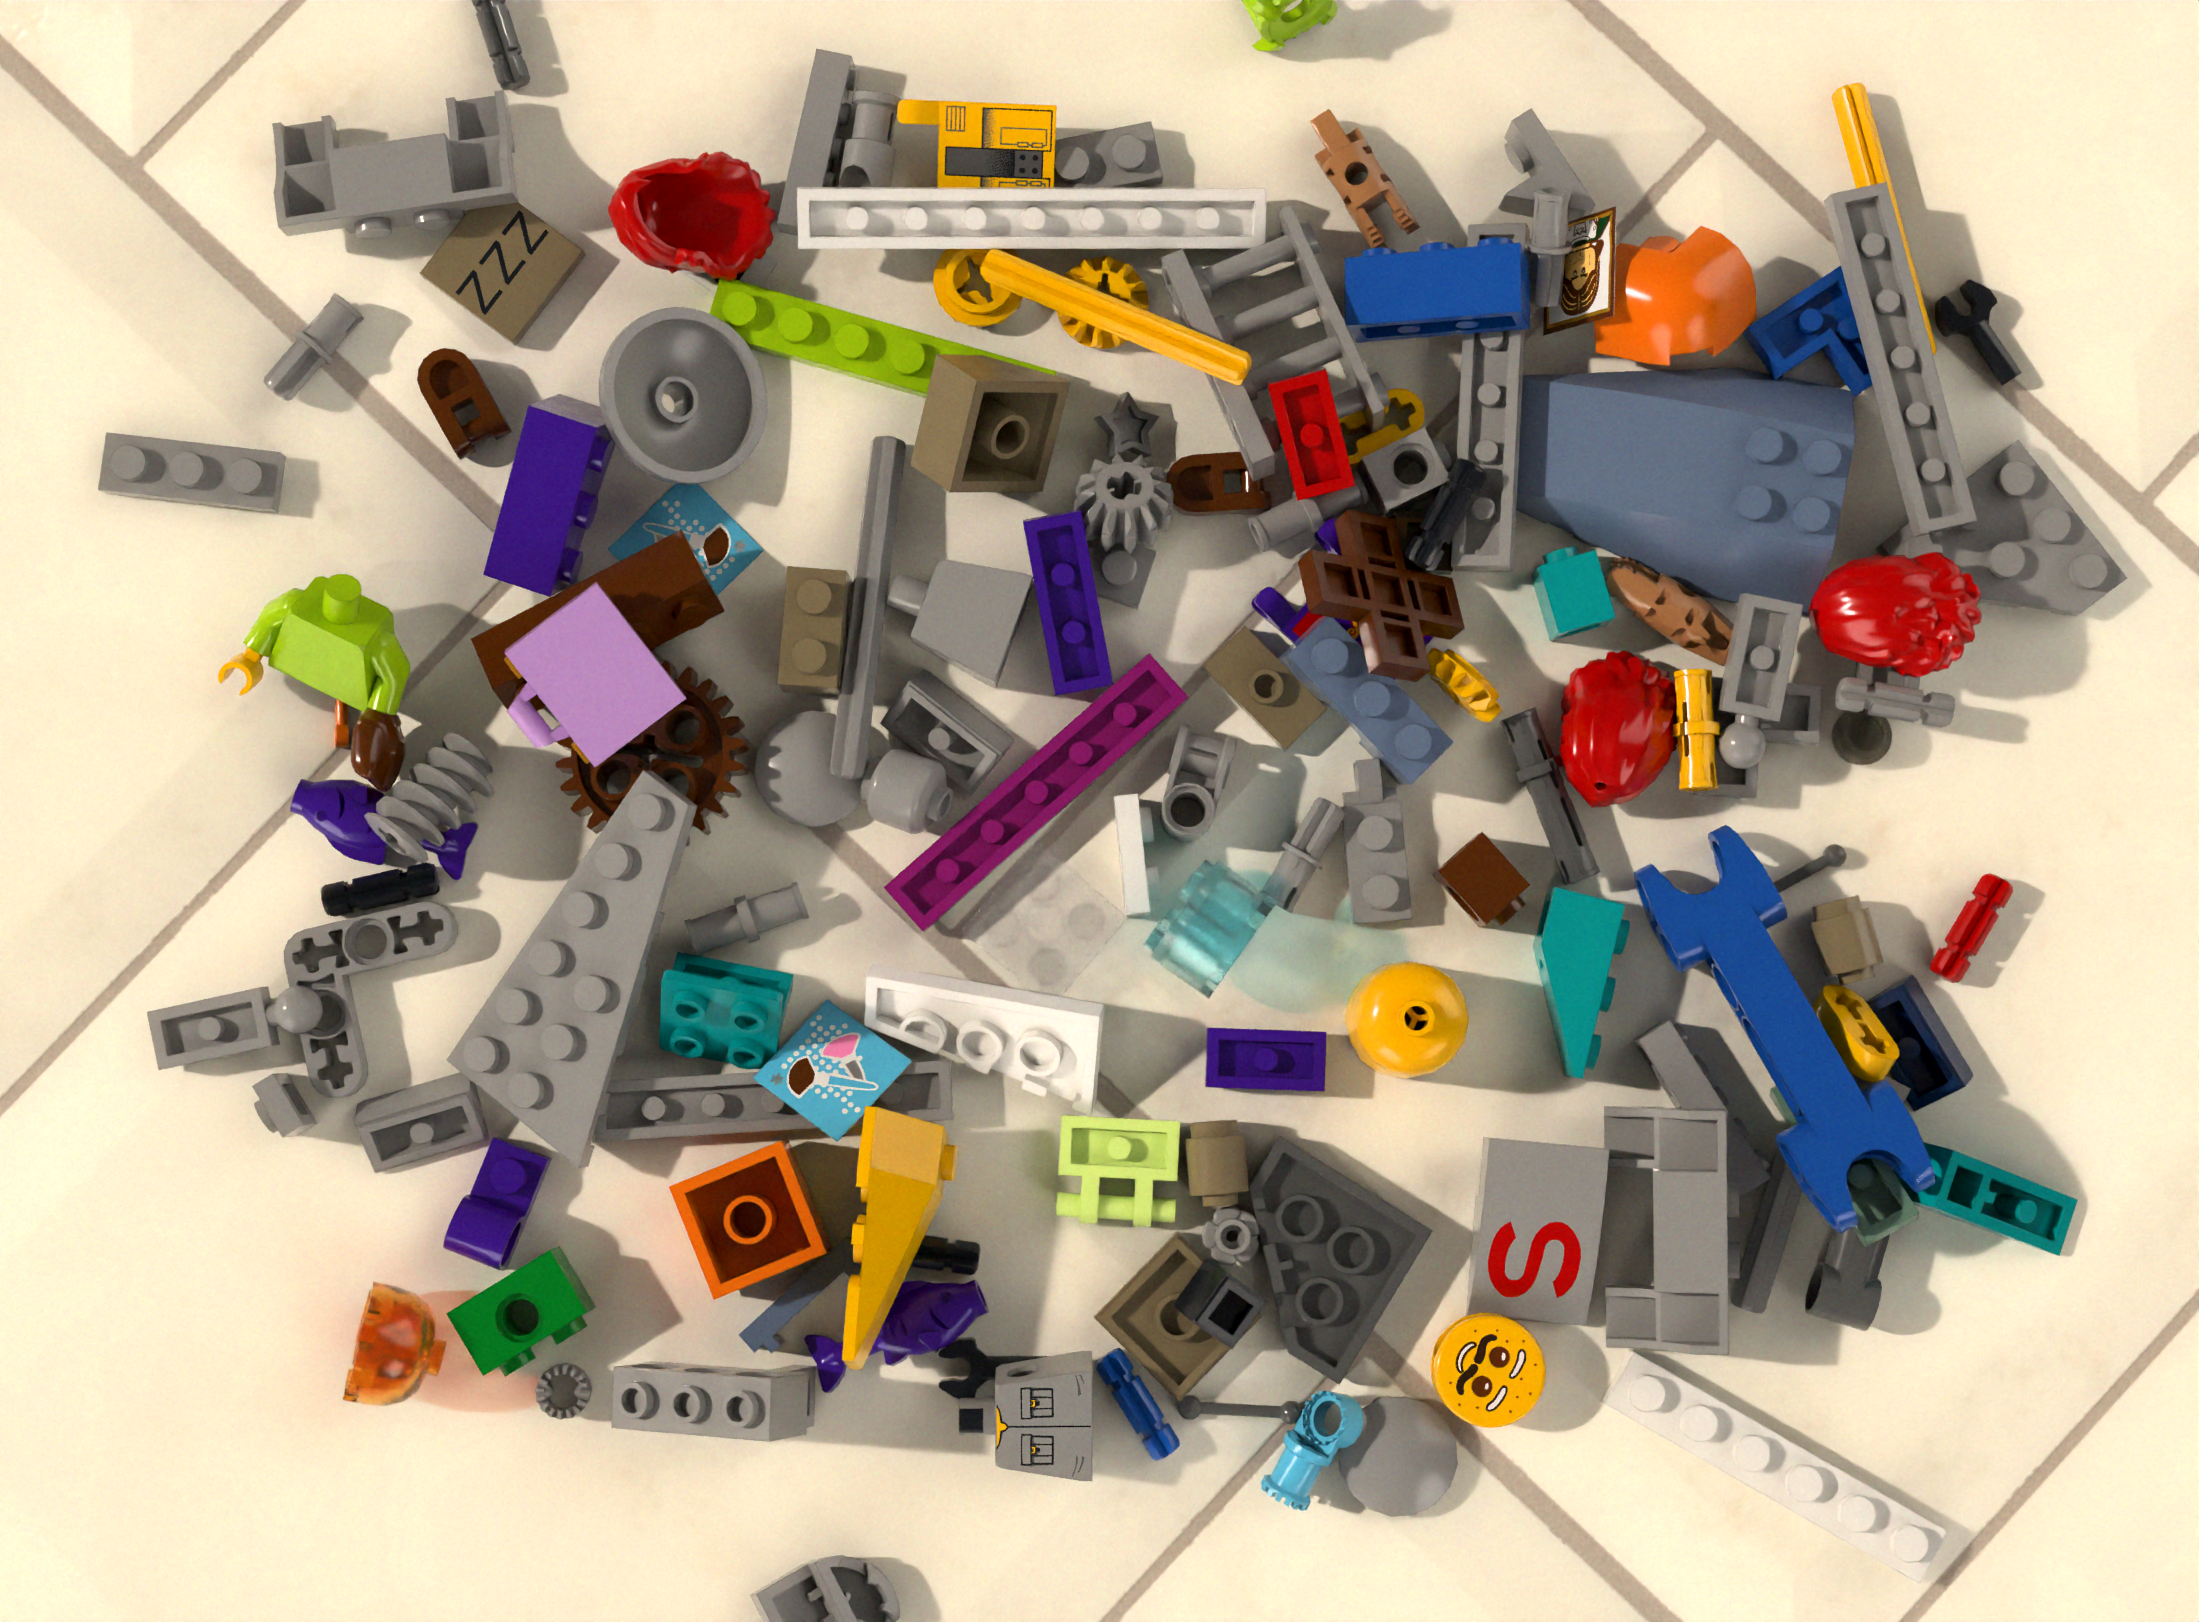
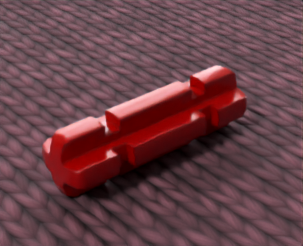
M1989 873L1981 877L1972 892L1976 896L1975 899L1971 900V902H1966L1944 940L1948 945L1946 948H1939L1930 963V970L1943 980L1951 983H1958L1962 980L1971 965L1968 961L1969 956L1977 955L1999 917L1996 910L2000 909V907L2004 909L2013 894V886L1999 876Z

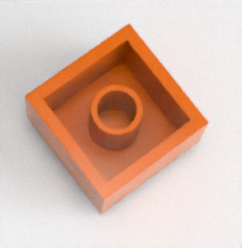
M789 1139L781 1140L669 1186L714 1300L822 1256L832 1250Z

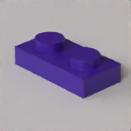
M1207 1028L1205 1087L1325 1091L1326 1032Z

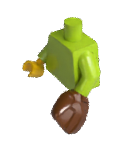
M336 574L330 578L324 576L315 577L305 590L298 588L290 589L271 600L264 607L243 642L248 646L244 653L234 656L219 670L218 680L220 683H223L229 678L234 669L238 668L244 672L247 679L246 686L242 688L239 695L246 694L262 680L264 670L260 661L265 656L269 657L268 666L362 711L363 713L353 730L351 763L354 771L359 776L367 779L381 792H387L395 783L406 755V740L401 731L400 725L402 723L397 712L410 675V662L395 636L392 612L386 606L361 595V584L356 578L347 574Z

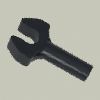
M1967 280L1959 289L1971 307L1970 316L1959 314L1949 298L1942 296L1935 302L1936 326L1944 337L1955 334L1969 337L2003 386L2020 375L2022 371L1989 325L1990 311L1997 304V298L1984 285Z
M958 1338L950 1345L941 1348L938 1353L939 1357L948 1359L964 1358L970 1364L971 1372L964 1379H942L939 1382V1388L957 1399L975 1398L976 1391L987 1380H995L996 1367L1002 1364L1049 1356H987L977 1347L975 1338Z

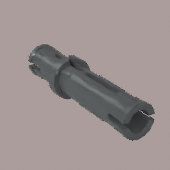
M1534 707L1501 720V726L1511 744L1520 769L1515 773L1519 783L1525 782L1528 792L1532 797L1549 845L1559 865L1564 884H1572L1601 872L1593 853H1591L1586 835L1564 785V780L1559 770V767L1563 766L1559 755L1555 757L1543 732L1536 708Z

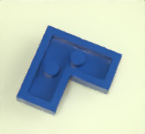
M1841 265L1756 321L1742 333L1775 381L1822 350L1855 397L1872 386Z

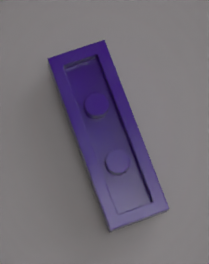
M1081 509L1023 520L1055 696L1113 685Z

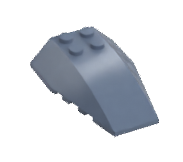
M1739 367L1523 375L1516 510L1544 524L1548 522L1573 534L1574 538L1592 547L1596 545L1619 557L1627 558L1629 556L1630 559H1635L1636 563H1642L1658 575L1662 572L1699 596L1738 604L1740 594L1748 593L1802 604L1801 617L1807 618L1811 599L1822 582L1834 550L1856 437L1853 394L1849 390L1787 377H1780L1775 381L1771 374Z

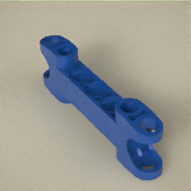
M1724 825L1708 833V840L1714 853L1715 864L1719 873V884L1713 889L1701 894L1685 893L1675 888L1650 863L1634 872L1637 892L1650 926L1673 966L1680 973H1683L1705 962L1798 1123L1776 1134L1777 1145L1785 1162L1802 1191L1833 1229L1843 1233L1858 1225V1218L1847 1186V1171L1854 1161L1869 1158L1878 1159L1888 1164L1916 1193H1920L1935 1185L1933 1166L1915 1122L1890 1083L1882 1079L1863 1090L1859 1089L1766 930L1787 919L1786 907L1778 890L1762 863L1731 827Z

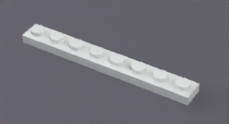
M797 187L798 249H1252L1266 243L1267 189Z

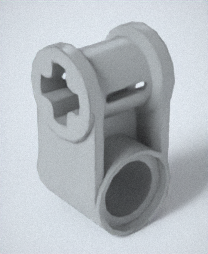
M1180 724L1167 772L1170 776L1160 809V822L1163 830L1169 837L1179 842H1192L1200 839L1207 833L1216 812L1221 789H1224L1237 738L1228 737L1225 741L1192 733L1190 732L1189 725ZM1183 798L1192 799L1201 806L1203 820L1196 826L1183 827L1172 818L1171 806L1177 800Z

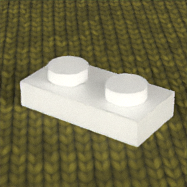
M1138 794L1114 796L1113 804L1125 916L1149 915V902L1160 900L1157 865H1145L1143 843L1154 842L1151 808H1139Z

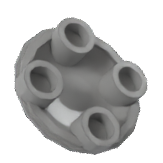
M811 710L789 715L770 728L758 747L754 767L758 791L771 811L791 824L819 827L837 823L845 816L854 813L861 804L860 791L863 778L856 780L841 779L831 775L830 772L836 723L835 714ZM867 752L865 772L871 763L869 752Z
M1380 1396L1374 1399L1371 1404L1361 1408L1363 1412V1428L1358 1439L1347 1448H1339V1470L1351 1494L1368 1509L1391 1517L1416 1515L1434 1506L1451 1487L1458 1465L1456 1440L1446 1420L1427 1403L1406 1396Z

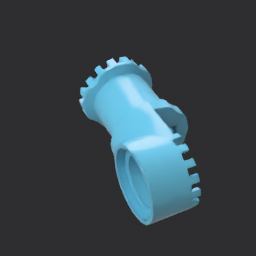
M1318 1391V1394L1311 1395V1401L1307 1400L1305 1402L1306 1406L1302 1410L1294 1429L1288 1430L1283 1438V1443L1286 1447L1272 1474L1264 1475L1261 1481V1489L1267 1492L1270 1497L1276 1496L1275 1500L1278 1502L1284 1497L1286 1498L1284 1504L1288 1507L1291 1505L1296 1510L1304 1511L1308 1509L1311 1503L1308 1494L1322 1467L1330 1466L1338 1449L1347 1448L1354 1444L1361 1434L1363 1412L1356 1399L1349 1395L1331 1391ZM1336 1403L1340 1408L1342 1421L1337 1432L1330 1436L1325 1428V1416L1328 1409Z

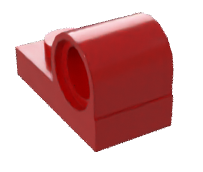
M1326 368L1268 383L1297 501L1355 486Z

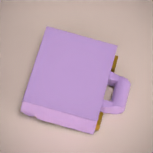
M597 581L505 649L504 652L507 656L504 658V661L518 679L523 676L527 681L507 710L510 717L535 748H541L571 737L574 741L571 744L585 764L591 762L594 767H597L686 699L685 694L678 687L674 679L664 669ZM536 694L560 723L553 730L529 702Z

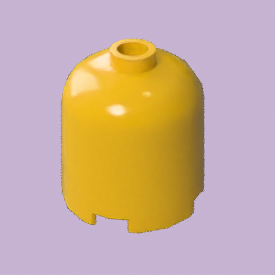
M1413 961L1384 964L1362 977L1349 996L1344 1018L1349 1041L1356 1050L1360 1060L1379 1074L1401 1079L1433 1073L1452 1061L1465 1042L1469 1024L1466 999L1455 981L1435 966ZM1411 1007H1419L1425 1014L1416 1015ZM1405 1013L1410 1017L1408 1026L1405 1023ZM1426 1020L1425 1025L1421 1029L1414 1030L1417 1021Z

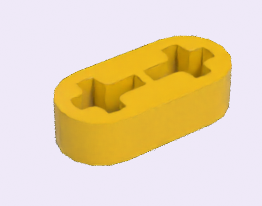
M1400 388L1387 390L1390 404L1394 403L1398 410L1408 408L1412 413L1405 423L1406 430L1400 431L1396 424H1390L1372 433L1362 410L1339 419L1340 427L1346 435H1352L1364 428L1368 434L1355 443L1353 448L1355 454L1348 456L1351 469L1358 466L1362 457L1420 430L1424 422L1425 411L1421 400L1416 394L1407 389ZM1388 406L1384 407V418L1389 411Z
M1835 984L1825 986L1813 1003L1812 1008L1849 1072L1870 1082H1878L1884 1079L1899 1057L1900 1050L1897 1044L1861 996L1844 986Z

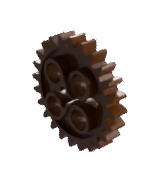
M664 660L662 666L677 683L678 687L685 694L686 699L622 747L630 751L652 754L657 746L672 758H702L703 765L699 768L658 758L652 759L649 767L640 758L630 754H612L597 767H594L591 762L585 764L571 746L574 742L571 737L557 741L560 746L571 752V757L557 761L555 763L556 768L574 776L560 786L561 791L568 796L581 795L570 809L579 817L592 813L586 827L596 834L601 832L643 770L653 771L667 783L677 776H686L688 778L689 788L685 797L697 805L691 827L695 826L707 836L711 833V829L706 817L711 812L725 819L729 816L720 801L723 796L741 797L742 793L730 783L731 777L748 775L749 769L740 762L735 761L734 756L749 751L750 746L745 740L732 738V735L743 729L745 724L738 716L724 718L731 711L734 703L727 695L713 700L718 686L710 678L696 687L698 673L693 668L688 666L679 678L676 679L675 666L670 661ZM688 719L698 720L699 731L693 741L687 744H676L674 734L681 722ZM620 768H629L631 780L628 787L618 794H609L607 782L610 775ZM690 835L688 836L685 847L690 845Z

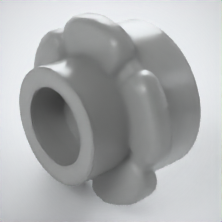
M1233 1206L1217 1210L1213 1215L1214 1219L1204 1225L1202 1232L1205 1247L1210 1248L1212 1251L1211 1257L1216 1262L1226 1266H1232L1236 1261L1247 1262L1251 1260L1260 1247V1243L1257 1240V1236L1260 1233L1256 1218L1249 1212H1239V1209ZM1229 1231L1237 1232L1238 1238L1235 1242L1227 1240L1226 1235Z

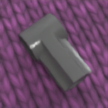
M1853 1228L1843 1233H1839L1834 1229L1825 1260L1817 1265L1810 1279L1805 1299L1806 1313L1858 1330H1868L1879 1307L1882 1286L1878 1275L1890 1234L1864 1247Z

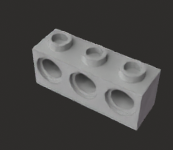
M657 1361L615 1366L611 1428L767 1442L806 1435L808 1373Z

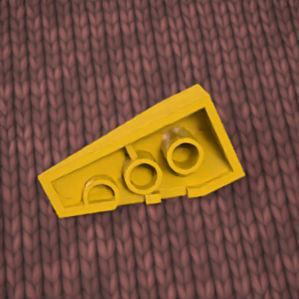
M865 1106L856 1177V1187H861V1202L867 1203L866 1214H859L857 1221L853 1223L851 1244H853L854 1263H861L860 1275L852 1274L848 1283L842 1361L849 1369L862 1370L943 1198L944 1181H954L958 1157L957 1145H949V1137L944 1126L872 1106Z

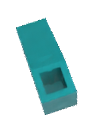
M1554 887L1546 891L1533 950L1564 1076L1573 1079H1583L1585 1068L1593 1070L1599 1056L1602 1038L1600 1035L1594 1034L1599 1011L1607 1012L1612 1002L1616 979L1609 977L1608 973L1613 953L1621 955L1624 950L1630 921L1622 919L1624 904Z

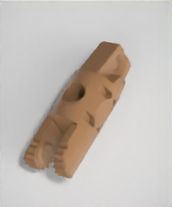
M1327 109L1310 121L1325 146L1324 150L1314 155L1326 177L1339 192L1347 211L1370 248H1388L1382 231L1377 224H1373L1367 214L1385 201L1393 211L1392 216L1399 228L1405 230L1407 235L1420 228L1393 182L1377 162L1371 147L1359 128L1346 135L1330 109ZM1359 172L1368 174L1363 183L1359 185L1350 184V180L1355 174Z
M1623 556L1621 558L1615 557L1614 562H1610L1607 577L1604 579L1608 593H1611L1612 597H1617V601L1633 610L1634 617L1660 632L1681 648L1718 665L1724 666L1726 664L1734 624L1711 603L1688 590L1662 572L1658 575L1642 563H1636L1635 559L1632 560L1629 556L1627 558Z

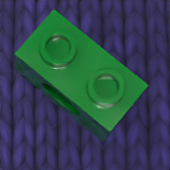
M559 1246L540 1255L446 1314L482 1375L484 1376L499 1367L506 1377L534 1360L536 1356L531 1347L550 1335L555 1344L558 1345L586 1328L588 1325L582 1316L596 1308ZM518 1299L530 1301L538 1310L539 1320L533 1331L529 1332L519 1329L512 1320V1308Z

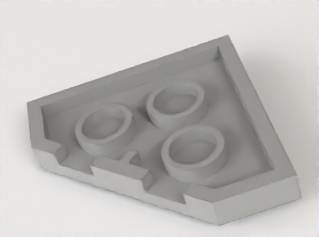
M2019 440L2011 444L1966 479L1977 521L1967 526L1913 538L1910 524L1908 523L1876 547L1883 557L1905 555L1911 559L1931 552L1942 553L1944 557L1951 559L1960 568L1962 574L1970 573L1974 583L1979 586L1981 592L1978 603L2011 608H2034L2069 616L2081 614L2127 579L2126 575Z

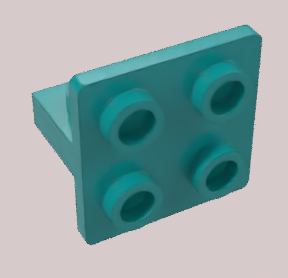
M677 952L672 970H665L661 980L660 1049L674 1052L685 1058L700 1057L731 1063L742 1069H761L779 1051L780 1032L792 992L793 974Z

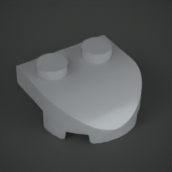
M844 1555L808 1561L750 1595L763 1622H896L900 1618L898 1599L888 1578L873 1564L864 1563L861 1560Z

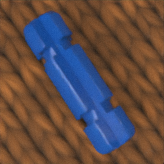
M1120 1348L1114 1349L1098 1359L1096 1370L1106 1386L1112 1385L1114 1390L1111 1391V1394L1136 1434L1142 1433L1144 1436L1142 1443L1152 1459L1156 1461L1161 1460L1172 1454L1180 1446L1179 1439L1170 1424L1162 1422L1163 1413L1139 1375L1134 1376L1132 1374L1133 1366L1124 1351Z

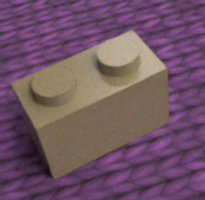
M787 566L777 681L783 692L839 696L852 580L847 571Z

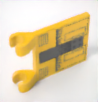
M918 99L899 101L897 118L902 124L939 125L937 187H1054L1057 105Z

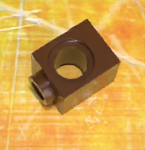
M1483 832L1474 836L1432 874L1478 927L1487 925L1491 920L1499 927L1502 926L1526 904L1519 895L1530 886L1526 879Z

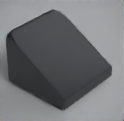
M1206 1259L1179 1295L1174 1306L1194 1324L1233 1349L1267 1300L1213 1260Z

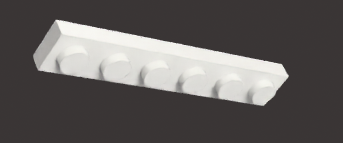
M1629 1350L1601 1401L1918 1584L1921 1583L1948 1533L1947 1530L1632 1350Z

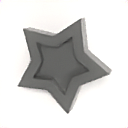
M1129 392L1120 395L1112 413L1094 418L1108 435V458L1115 456L1117 452L1121 453L1125 450L1139 456L1142 454L1143 458L1151 456L1148 433L1159 416L1140 411Z

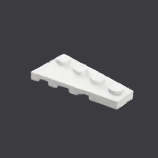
M872 964L866 975L864 1026L934 1054L943 1049L962 1057L967 1061L966 1067L988 1075L990 1069L1023 1081L1021 1088L1042 1097L1048 1091L1073 1101L1072 1109L1089 1116L1092 1115L1097 1097L1104 1004Z

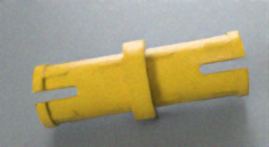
M1685 669L1675 671L1677 723L1672 725V737L1678 739L1680 764L1679 791H1709L1718 789L1714 750L1715 737L1720 736L1719 722H1714L1712 709V670Z

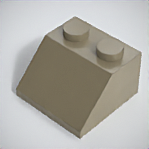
M936 354L910 465L950 493L1042 492L1070 382L1062 377L984 355Z

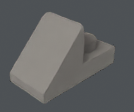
M1531 108L1513 119L1504 137L1508 142L1504 145L1505 151L1514 168L1521 174L1528 172L1530 178L1508 191L1498 208L1504 212L1533 217L1534 190L1543 186H1555L1572 191L1568 222L1590 215L1596 204L1533 109Z

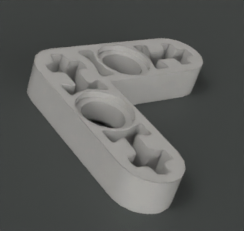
M419 902L304 929L295 933L287 941L284 949V964L289 988L293 986L310 988L320 998L324 996L334 998L341 1007V1019L334 1028L324 1031L314 1027L312 1030L300 1034L308 1076L312 1086L320 1094L330 1098L349 1097L357 1093L365 1085L368 1077V1063L349 976L436 956L448 951L456 941L458 922L454 913L446 906L434 902ZM428 912L431 919L443 922L444 930L435 933L434 944L429 945L427 938L423 937L403 939L408 951L400 953L401 937L393 923L394 919L401 918L400 928L402 929L421 926L424 923L423 914ZM369 925L380 927L387 937L385 951L375 959L364 958L356 947L358 933ZM343 931L342 949L350 963L348 966L342 967L343 956L338 955L319 960V970L314 972L312 965L301 964L300 954L309 951L308 941L313 940L315 946L324 948L341 945L335 934ZM347 1034L348 1045H336V1050L340 1062L351 1063L353 1073L344 1076V1087L340 1088L337 1080H327L325 1077V1069L332 1067L334 1064L331 1048L318 1050L317 1040H333Z

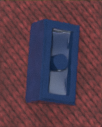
M1914 975L1902 979L1865 1001L1900 1050L1899 1057L1890 1069V1073L1895 1081L1911 1089L1906 1099L1914 1112L1966 1087L1972 1079L1973 1073Z

